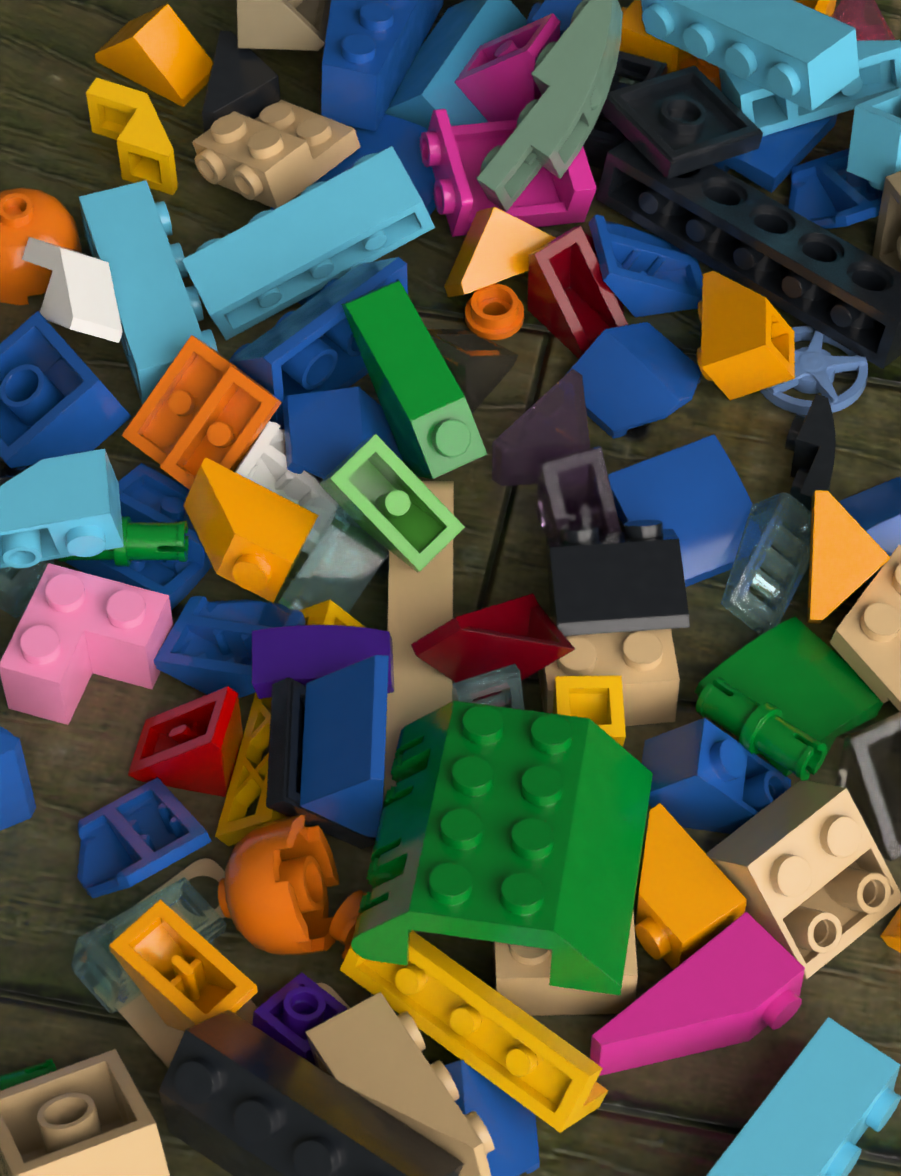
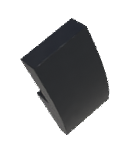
M819 394L815 395L806 416L796 414L785 445V449L794 451L791 477L795 479L789 495V503L798 505L794 530L810 535L812 495L815 490L830 491L836 450L835 425L828 397Z

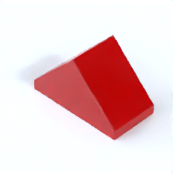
M227 686L146 719L128 775L137 781L146 783L158 777L167 787L226 797L243 738L238 693Z

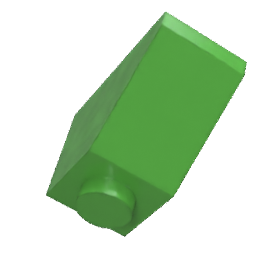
M377 434L363 440L319 483L365 532L416 572H420L465 528Z

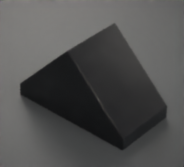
M220 30L202 110L204 133L211 128L217 119L229 115L233 111L256 119L264 108L280 101L279 76L251 49L238 48V37L232 31Z

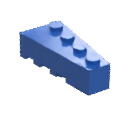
M331 0L322 59L321 115L348 126L376 132L437 18L444 0Z

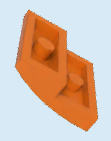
M191 335L121 436L160 464L159 468L190 490L205 457L234 472L282 402L213 348Z

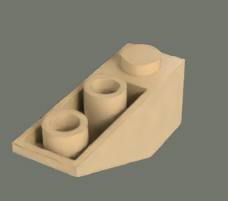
M379 992L306 1031L316 1067L463 1162L464 1165L459 1176H491L486 1154L494 1150V1144L486 1126L475 1111L464 1115L455 1102L459 1099V1093L450 1073L440 1060L429 1064L421 1052L426 1049L423 1037L407 1011L396 1015L383 994Z

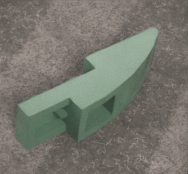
M582 0L573 12L570 26L557 42L549 43L539 54L535 63V70L531 75L542 96L539 100L534 99L525 106L518 117L517 128L503 145L494 147L487 154L481 165L480 174L476 178L488 199L507 212L542 167L561 179L579 154L595 126L608 96L619 55L623 12L618 0Z

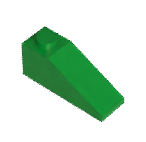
M391 282L341 304L404 464L417 477L434 479L487 455L467 400L401 282Z

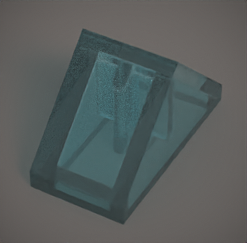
M338 504L278 602L291 610H301L331 599L349 613L385 560L388 549L365 532Z

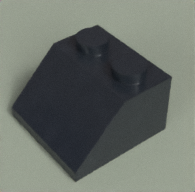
M630 521L624 523V532L600 534L597 525H568L560 528V536L546 537L550 613L554 624L564 636L690 628L679 538L673 529H663L662 521Z

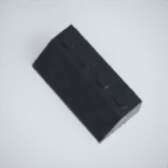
M230 1010L185 1030L159 1089L169 1132L233 1176H459L464 1165L463 1162Z

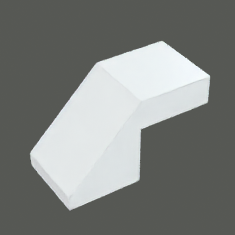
M29 237L22 260L52 270L40 314L47 321L65 328L119 343L123 331L109 262Z

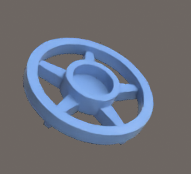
M810 326L793 327L795 342L811 341L809 347L795 350V379L760 390L761 393L774 405L786 411L807 415L813 400L794 398L783 392L794 388L799 392L807 394L821 393L822 396L828 397L832 413L843 410L853 404L866 387L868 376L867 358L859 356ZM822 342L841 349L848 356H832L829 352L822 349ZM857 370L858 377L854 384L847 391L837 396L832 385L835 373Z

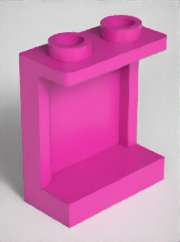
M446 109L433 110L428 131L421 134L420 151L424 165L433 169L436 179L434 184L435 205L440 215L446 214L452 237L467 235L477 211L491 207L504 211L488 199L476 178L480 174L481 165L487 154L494 147L503 145L517 128L518 119L451 126ZM581 148L579 154L561 179L542 167L506 213L534 227L584 222L597 189L584 148Z

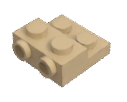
M284 100L264 108L256 119L233 111L229 115L217 119L209 130L192 141L197 154L195 156L196 167L208 182L219 184L241 194L248 200H256L274 209L291 201L361 147L355 128Z

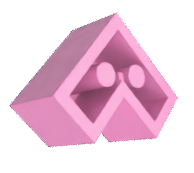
M48 563L0 661V676L8 709L69 725L92 673L153 690L161 672L157 669L154 659L174 626L169 595Z

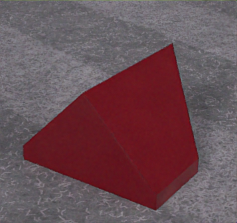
M575 226L529 254L527 310L578 359L604 329L628 325L624 316L623 303L603 281L593 238L584 233L581 226Z
M533 593L455 617L411 644L418 658L484 702L575 650L574 646L540 607Z

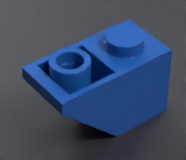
M706 718L649 738L644 742L641 763L653 773L649 806L653 808L661 803L683 828L732 834L791 787L790 778L785 777L780 771L755 753L751 754L741 743Z

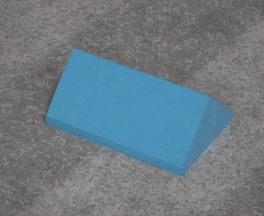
M465 0L448 8L420 47L385 114L410 121L427 129L429 128L433 110L436 109L447 110L451 126L488 122L454 82L480 45L525 26L527 19L511 0Z

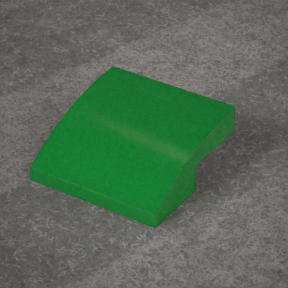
M795 616L766 631L735 652L702 679L695 689V693L699 696L709 682L713 684L714 678L721 677L730 686L760 705L770 702L783 712L784 720L814 739L824 742L827 745V754L836 737L876 717L883 705V702L850 665ZM760 753L785 777L793 773L768 756Z

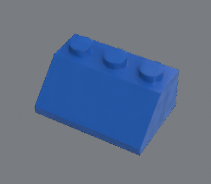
M396 257L358 264L341 278L329 281L319 294L296 311L293 310L284 314L273 328L254 342L244 344L238 348L229 361L281 402L284 401L287 395L349 388L368 374V371L341 304L394 281H400L408 295L407 263L401 258ZM281 403L269 421L278 423L280 425L279 429L284 430Z

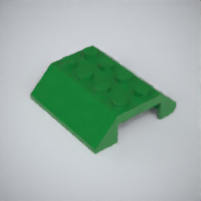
M452 701L402 728L390 773L392 780L396 781V787L391 786V790H387L385 795L384 808L381 813L366 877L368 884L372 885L373 890L372 892L367 891V894L362 896L358 912L360 915L357 917L351 942L353 951L364 959L408 965L409 933L412 930L552 950L549 986L621 996L653 773L590 718Z

